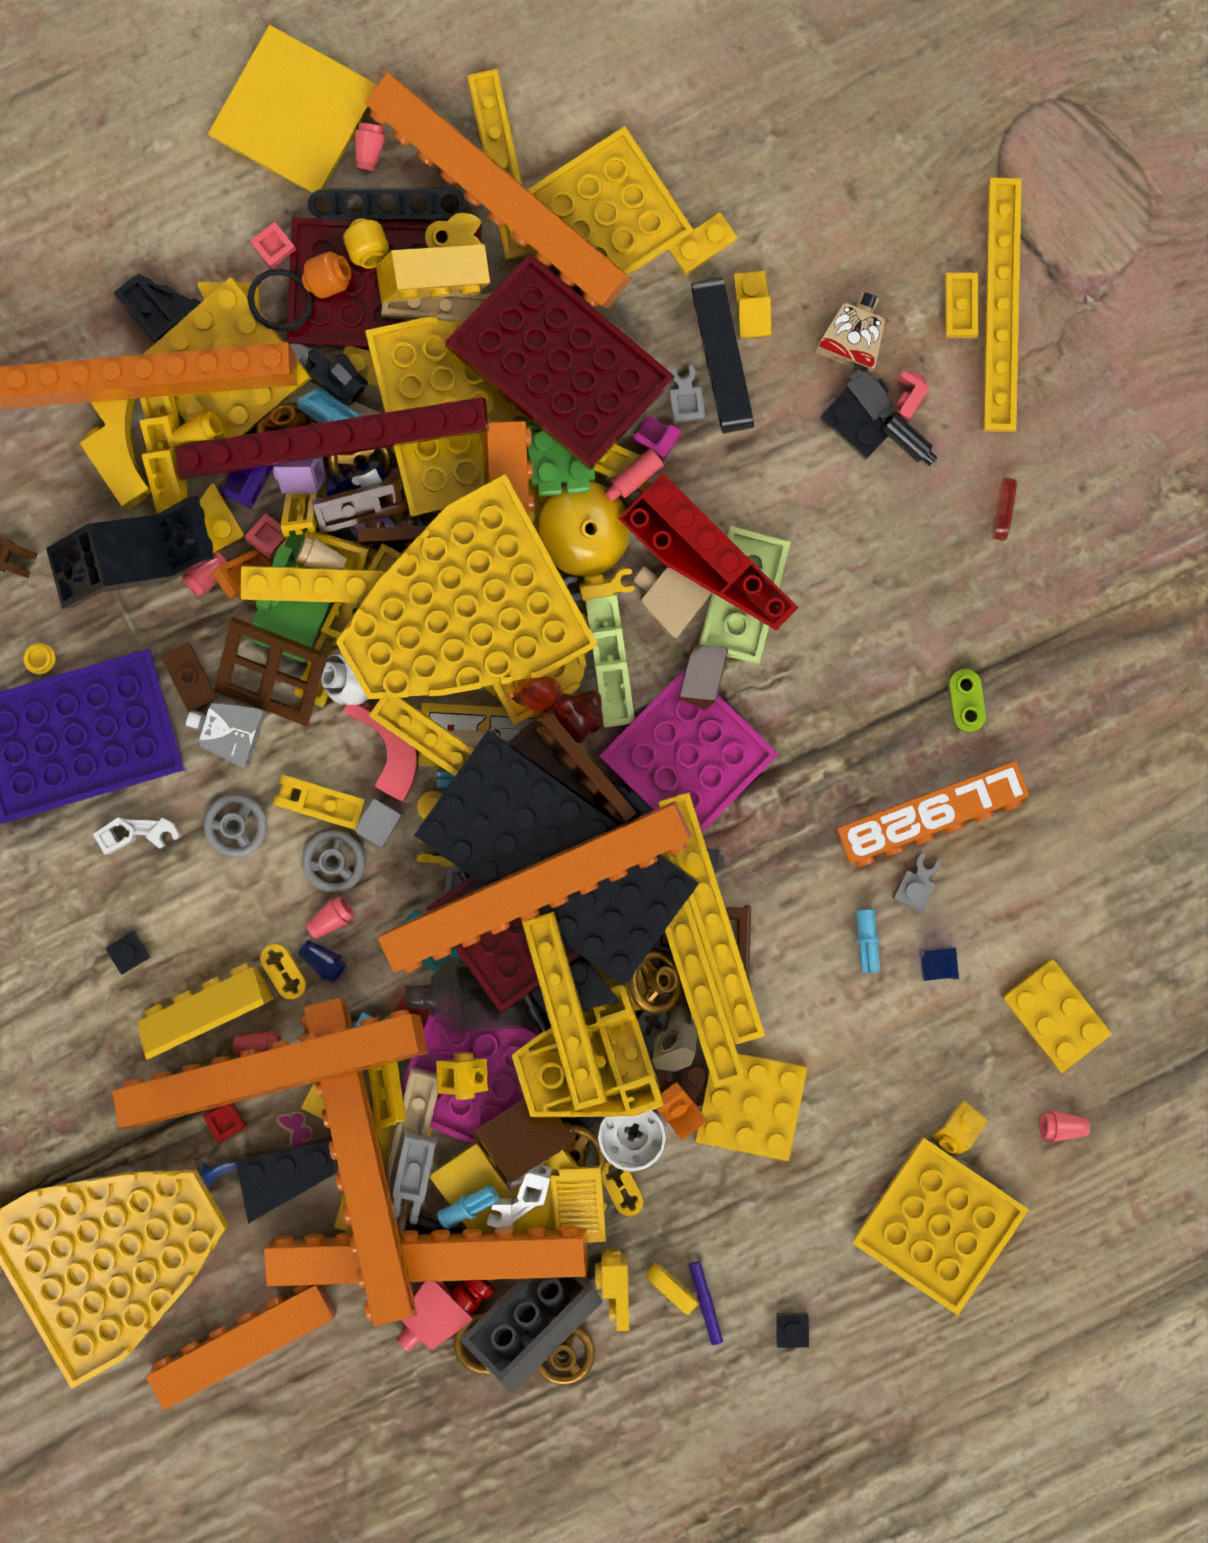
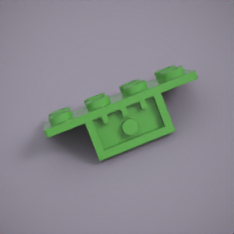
M308 528L303 529L302 535H296L295 530L291 531L285 545H280L271 567H295L297 565L296 557ZM257 600L255 603L257 612L251 624L312 647L331 602ZM246 637L247 640L270 649L269 645ZM283 651V655L300 662H306L305 659Z

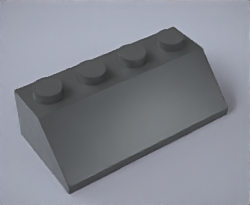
M583 1277L520 1279L460 1341L512 1395L603 1301L595 1289Z

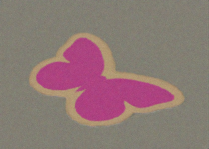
M296 1111L276 1117L278 1125L290 1132L289 1145L308 1142L312 1138L313 1130L305 1124L306 1116L304 1113Z

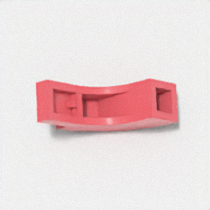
M367 702L359 705L346 704L343 712L374 728L382 736L386 744V765L374 787L405 802L417 777L418 750L372 719L369 714L374 709V706Z

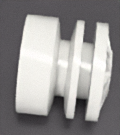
M657 1109L634 1117H603L598 1135L600 1150L608 1162L619 1169L628 1171L646 1169L658 1160L664 1150L668 1131L667 1120ZM633 1123L639 1125L640 1131L635 1136L629 1134L630 1129L628 1128L632 1127Z

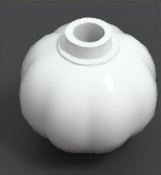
M335 649L328 656L321 678L324 689H326L328 696L338 704L359 705L364 703L368 698L340 649Z

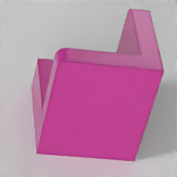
M648 416L639 431L633 435L632 442L645 451L652 449L660 460L664 462L681 437L682 431L673 425L667 427L652 416Z

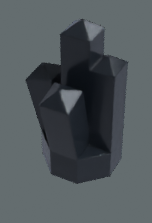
M317 349L308 352V362L313 365V367H310V376L346 406L352 405L368 386V381L358 373L346 354L337 355L335 363H332Z

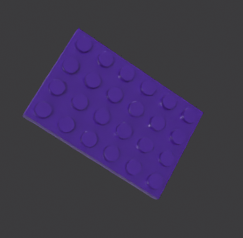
M149 648L0 692V824L186 771L153 654Z

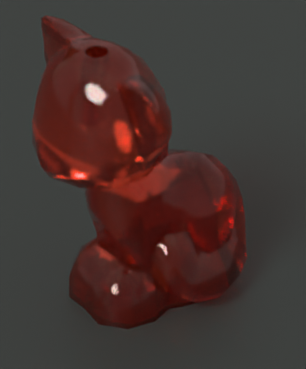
M546 675L539 678H530L523 684L520 692L510 694V698L515 703L525 706L529 710L548 712L553 709L559 723L577 744L584 742L588 733L596 732L602 725L601 695L596 690L582 692L577 696L562 693L561 684L558 680Z

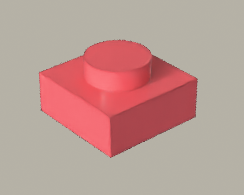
M266 513L245 535L246 541L269 559L275 555V551L287 538L283 536L281 525Z

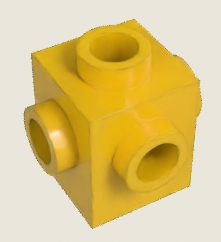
M473 1052L454 1053V1059L436 1061L437 1093L456 1095V1099L475 1098V1093L488 1091L487 1059L473 1058Z

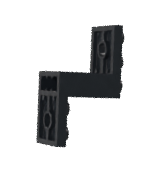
M198 496L187 497L156 515L88 523L46 548L62 609L75 607L101 592L170 582L214 559L213 543L208 536L205 525V513L200 506Z

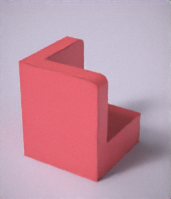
M276 222L272 223L250 241L257 254L269 269H278L277 264L296 250L295 246Z

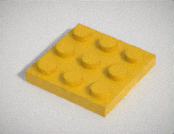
M737 1052L745 1079L715 1088L710 1072L708 1073L701 1108L707 1121L697 1129L695 1142L789 1161L808 1067Z

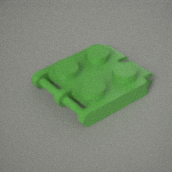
M531 421L526 422V427H530L531 446L527 447V458L531 460L533 468L530 484L531 487L537 486L538 496L561 495V484L566 483L567 494L589 492V481L595 480L594 467L589 470L544 431L532 433V431L542 429L536 424L531 425Z

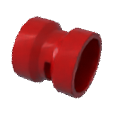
M466 1280L462 1284H457L450 1293L466 1312L473 1314L479 1308V1303L483 1299L490 1298L495 1293V1290L488 1280Z

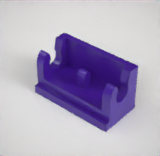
M274 465L231 472L220 494L252 510Z

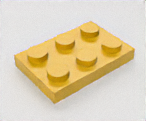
M1052 958L1002 996V999L1061 1073L1065 1072L1112 1035Z

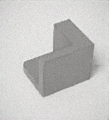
M374 798L355 831L383 848L388 843L404 814Z

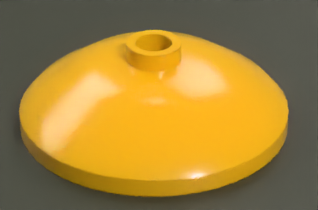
M590 482L589 492L567 494L566 485L562 486L561 495L549 496L543 504L538 517L537 533L553 563L559 570L580 577L601 574L612 568L627 549L630 530L618 519L626 511V507L619 497L611 502L604 493L608 488L599 483ZM588 523L594 526V532L591 535L585 531V526Z

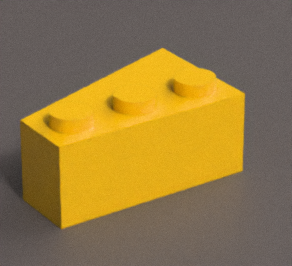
M485 244L392 250L376 265L381 304L425 297L443 298L460 292L462 296L477 295L481 293V289L490 283Z

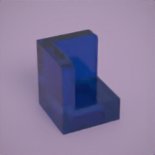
M948 945L919 949L923 981L947 978L952 980L959 979L956 947Z

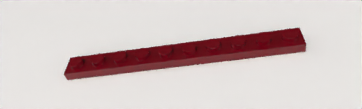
M479 397L175 446L178 477L180 479L196 478L488 432L489 423L486 399Z

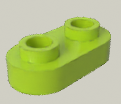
M962 669L952 674L948 681L952 719L954 725L959 730L974 732L979 730L986 720L982 684L977 673L969 669ZM963 679H967L971 683V688L968 691L963 690L960 686ZM968 710L975 713V720L973 722H968L965 719V713Z

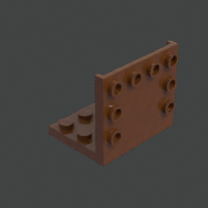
M542 712L507 742L581 796L583 795L585 799L613 819L620 818L628 821L636 814V811L552 713Z

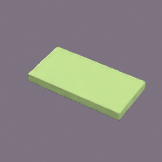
M730 526L727 536L779 587L791 542ZM712 593L699 645L728 649L727 657L759 665L769 626Z

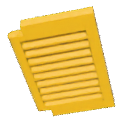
M601 1166L559 1168V1174H551L550 1177L554 1229L558 1230L561 1226L574 1225L578 1229H586L587 1243L606 1242Z

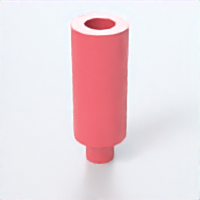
M649 449L611 479L612 486L604 493L611 502L620 495L625 499L660 471L664 464L652 449Z

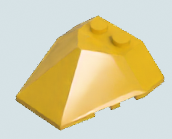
M620 984L610 988L619 1000L617 1005L610 1006L607 1004L590 1008L591 1011L583 1013L608 1101L575 1111L551 1027L512 1054L530 1117H634L664 1106L651 1058L625 986Z

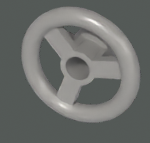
M240 794L227 795L215 801L208 809L204 820V832L207 841L218 853L228 857H243L254 852L263 842L267 831L266 816L260 805L250 797ZM230 804L242 805L238 813H229L223 816L221 820H214L216 814L223 807ZM250 811L254 813L258 826L256 835L251 842L245 834V819ZM232 820L239 822V829L236 832L230 829L229 825ZM214 830H220L227 838H236L240 847L231 848L225 846L217 839Z
M327 830L317 834L308 842L303 852L302 866L307 879L313 886L324 892L339 893L350 889L360 880L365 869V854L361 844L351 834L341 830ZM334 839L332 849L325 850L320 855L318 861L312 862V855L317 846L326 840ZM344 842L352 848L356 857L353 873L345 866V857L341 853ZM331 855L338 858V865L334 868L328 864V858ZM322 870L326 874L339 873L345 881L327 883L321 880L315 874V871Z

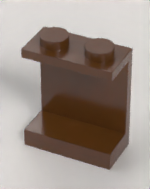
M525 1098L474 1131V1142L510 1192L521 1186L523 1176L562 1150L566 1149L570 1153L575 1147L576 1133L568 1121L562 1122L559 1117H530Z

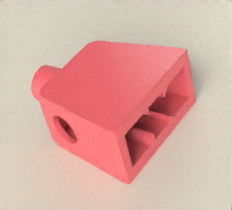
M444 1281L422 1282L413 1295L418 1316L401 1320L407 1327L396 1337L398 1343L406 1351L410 1352L420 1341L432 1350L473 1320L474 1313L469 1314L456 1302L450 1293L452 1289Z

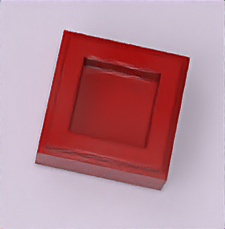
M234 1103L216 1107L202 1115L217 1143L247 1126Z

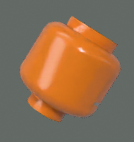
M332 251L308 259L304 265V274H302V283L305 289L321 299L346 290L351 279V269L347 260Z

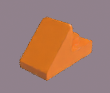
M255 549L222 564L212 572L229 599L235 596L239 600L241 599V566H272V561L259 550Z
M677 1082L661 1093L664 1106L657 1108V1111L668 1121L681 1140L687 1138L706 1123L707 1120L701 1109Z

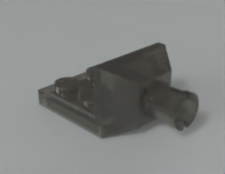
M450 957L431 976L429 984L404 986L405 1010H431V1016L450 1033L519 1029L522 1027L520 1000L501 1013L468 966L457 967L456 957Z

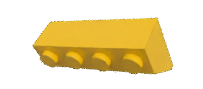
M245 963L230 970L232 977L222 982L219 977H215L201 984L203 989L201 992L192 995L190 990L173 997L174 1004L165 1009L159 1004L144 1011L143 1013L146 1018L137 1021L146 1059L148 1060L273 1000L274 998L258 965L249 968L248 964Z

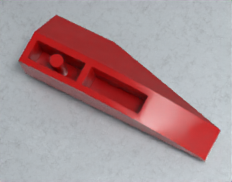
M663 473L618 518L664 565L776 631L799 608Z

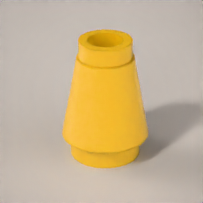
M202 411L174 430L172 437L177 446L217 440V437L222 434V426L216 414Z

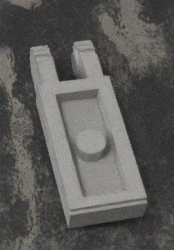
M410 1132L405 1133L392 1197H394L393 1208L396 1220L401 1213V1201L406 1199L414 1201L409 1218L410 1223L417 1224L421 1203H424L437 1138Z

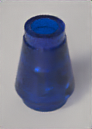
M310 940L306 941L298 952V956L323 982L327 980L331 984L334 983L341 976L347 965L342 960V955Z

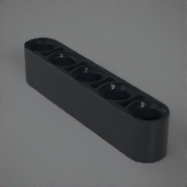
M452 187L320 188L313 192L308 200L309 211L318 219H450L453 215L462 213L465 204L461 191ZM355 194L363 199L364 207L361 211L353 212L347 207L346 202L350 195ZM385 194L391 195L396 202L395 209L390 212L383 211L378 205L380 196ZM420 194L427 199L428 206L424 211L418 212L412 209L410 198L413 195ZM453 194L459 199L460 205L458 209L450 212L443 208L441 200L445 195ZM318 195H326L330 198L332 202L330 211L321 212L316 208L315 199Z
M723 277L691 283L695 311L722 434L754 428L751 404Z

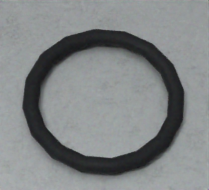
M282 268L270 269L259 274L251 283L247 296L249 309L255 319L266 328L276 331H290L303 325L311 315L314 304L312 292H308L305 289L302 277L293 271ZM282 275L292 278L301 285L306 294L307 305L300 319L291 324L279 325L269 322L260 315L255 306L254 295L257 286L262 280L270 276Z

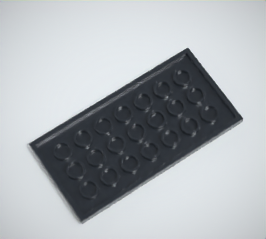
M488 730L414 836L479 883L486 886L621 824L495 733ZM660 854L656 856L657 862L640 869L638 864L627 869L628 874L616 881L610 882L609 878L597 882L599 887L589 893L581 895L577 891L568 895L569 901L560 906L551 908L550 904L539 908V914L535 917L555 912L563 943L625 986L699 885L700 881L665 855Z

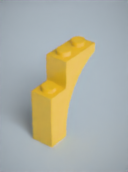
M137 399L91 402L105 423V426L102 428L97 426L89 430L84 435L86 439L81 441L80 445L120 505L126 510H130L152 495L150 486L141 473L133 451L131 424Z

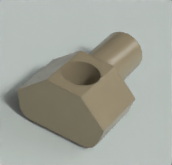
M675 1005L669 1010L668 1029L655 1035L652 1063L656 1069L676 1072L692 1064L696 1052L697 1028L690 1024L691 1012L687 1006Z

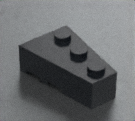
M332 1137L244 1154L236 1160L248 1224L338 1172L337 1160L332 1159L329 1150V1141H332Z

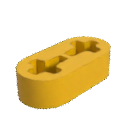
M274 943L263 949L260 956L261 964L281 996L293 1000L301 997L307 989V979L287 947ZM273 949L275 953L280 951L283 953L284 957L280 959V962L285 968L281 971L276 963L270 964L268 962V959L271 957L269 951ZM285 972L288 973L292 980L299 979L300 984L297 986V993L293 990L287 991L284 986L288 984L284 976Z
M606 1160L602 1171V1182L616 1209L624 1216L631 1217L638 1214L643 1207L644 1200L631 1171L623 1170L620 1172V1179L623 1183L618 1185L615 1178H607L606 1176L609 1173V1166L613 1165ZM626 1188L631 1197L635 1195L638 1197L634 1201L635 1207L632 1209L628 1205H621L624 1201L621 1190Z
M657 1262L645 1273L646 1278L686 1315H689L699 1305L696 1297Z

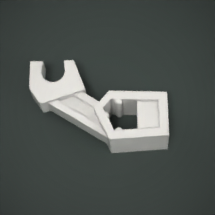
M118 817L93 834L105 855H109L136 841L137 835H146V838L159 849L167 846L162 840L164 832H170L174 840L182 837L175 823L165 818H161L160 821L128 820ZM117 826H123L126 830H129V837H124L122 841H119L113 829Z
M541 1164L523 1176L517 1198L514 1200L513 1198H498L496 1203L492 1204L491 1210L499 1211L501 1215L489 1213L486 1225L495 1228L513 1227V1223L532 1208L544 1205L552 1167ZM527 1186H528V1187L535 1188V1189H539V1190H536V1191H533V1190L527 1191Z

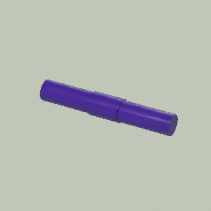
M696 1261L688 1266L711 1345H717L723 1342L701 1261Z

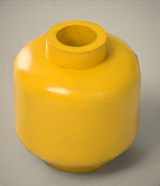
M365 218L356 219L350 224V227L343 235V241L351 261L363 268L376 267L389 252L388 240L382 226L377 221Z

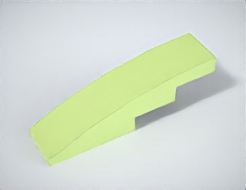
M614 593L611 596L585 600L589 629L598 644L597 647L593 648V656L604 728L631 724L635 720L617 594Z

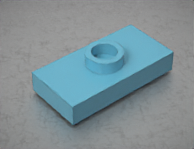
M321 387L298 398L297 408L318 423L361 417Z

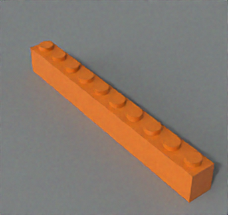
M388 72L384 75L364 102L372 109L369 115L383 127L387 123L396 130L392 135L408 147L410 143L419 150L416 155L431 167L435 163L443 170L440 176L453 187L457 183L466 190L463 196L477 207L482 203L490 211L487 216L500 227L504 224L509 226L513 230L510 236L523 247L530 244L537 250L534 256L548 268L552 264L561 271L558 277L571 288L578 285L585 291L582 297L596 309L599 305L609 309L632 278L400 80Z
M289 343L0 366V410L298 385L296 353Z
M673 801L388 929L378 936L377 939L393 972L395 973L403 969L406 974L423 966L421 961L432 956L435 961L452 953L450 948L461 943L463 948L468 947L481 940L480 934L491 930L494 935L509 928V921L520 917L521 921L533 918L539 914L538 909L550 904L551 908L560 906L569 901L567 896L579 891L581 895L589 893L599 887L597 882L609 878L610 882L616 881L628 874L627 869L638 864L640 869L657 862L656 856L666 851L670 855L681 852L688 848L686 842L691 840L692 834L677 802Z
M336 998L303 1007L305 1016L301 1017V1021L306 1035L318 1033L319 1037L330 1035L329 1029L348 1025L349 1029H353L348 1002L343 998ZM363 1070L315 1082L319 1097H323L326 1108L322 1110L323 1122L326 1128H330L332 1141H329L330 1154L333 1160H337L339 1172L336 1173L337 1186L340 1192L344 1191L346 1204L343 1205L344 1218L347 1224L351 1223L353 1236L350 1237V1246L353 1255H358L360 1269H357L358 1282L361 1288H365L368 1301L364 1302L366 1317L368 1321L372 1320L373 1327L418 1316Z
M409 1010L396 1011L389 1014L390 1019L379 1022L378 1018H370L360 1021V1027L349 1029L348 1025L329 1029L330 1035L319 1037L318 1033L300 1036V1042L289 1045L288 1041L270 1044V1050L259 1053L258 1048L240 1052V1058L230 1060L229 1056L211 1059V1065L200 1067V1064L181 1067L182 1073L171 1075V1071L156 1073L152 1075L151 1081L143 1083L142 1079L123 1082V1088L112 1090L118 1128L133 1129L428 1054L421 1015L409 1014Z
M574 1225L561 1226L558 1230H546L545 1227L534 1226L527 1228L526 1231H514L513 1228L503 1227L495 1229L494 1232H482L481 1229L471 1228L464 1230L463 1233L451 1234L446 1229L420 1235L418 1231L414 1230L399 1233L410 1282L585 1277L589 1267L586 1229H578ZM319 1233L309 1234L305 1238L293 1239L292 1235L287 1234L275 1236L264 1248L267 1286L359 1284L357 1269H360L358 1255H353L350 1246V1237L353 1236V1233H340L336 1237L324 1238V1235Z

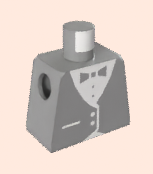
M211 703L207 714L191 710L185 727L201 733L198 746L240 767L249 768L266 711L258 708Z

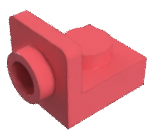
M902 371L897 379L899 384L912 391L909 393L905 390L895 406L900 409L898 414L907 422L930 388V386L925 384L926 379L914 371L909 373Z

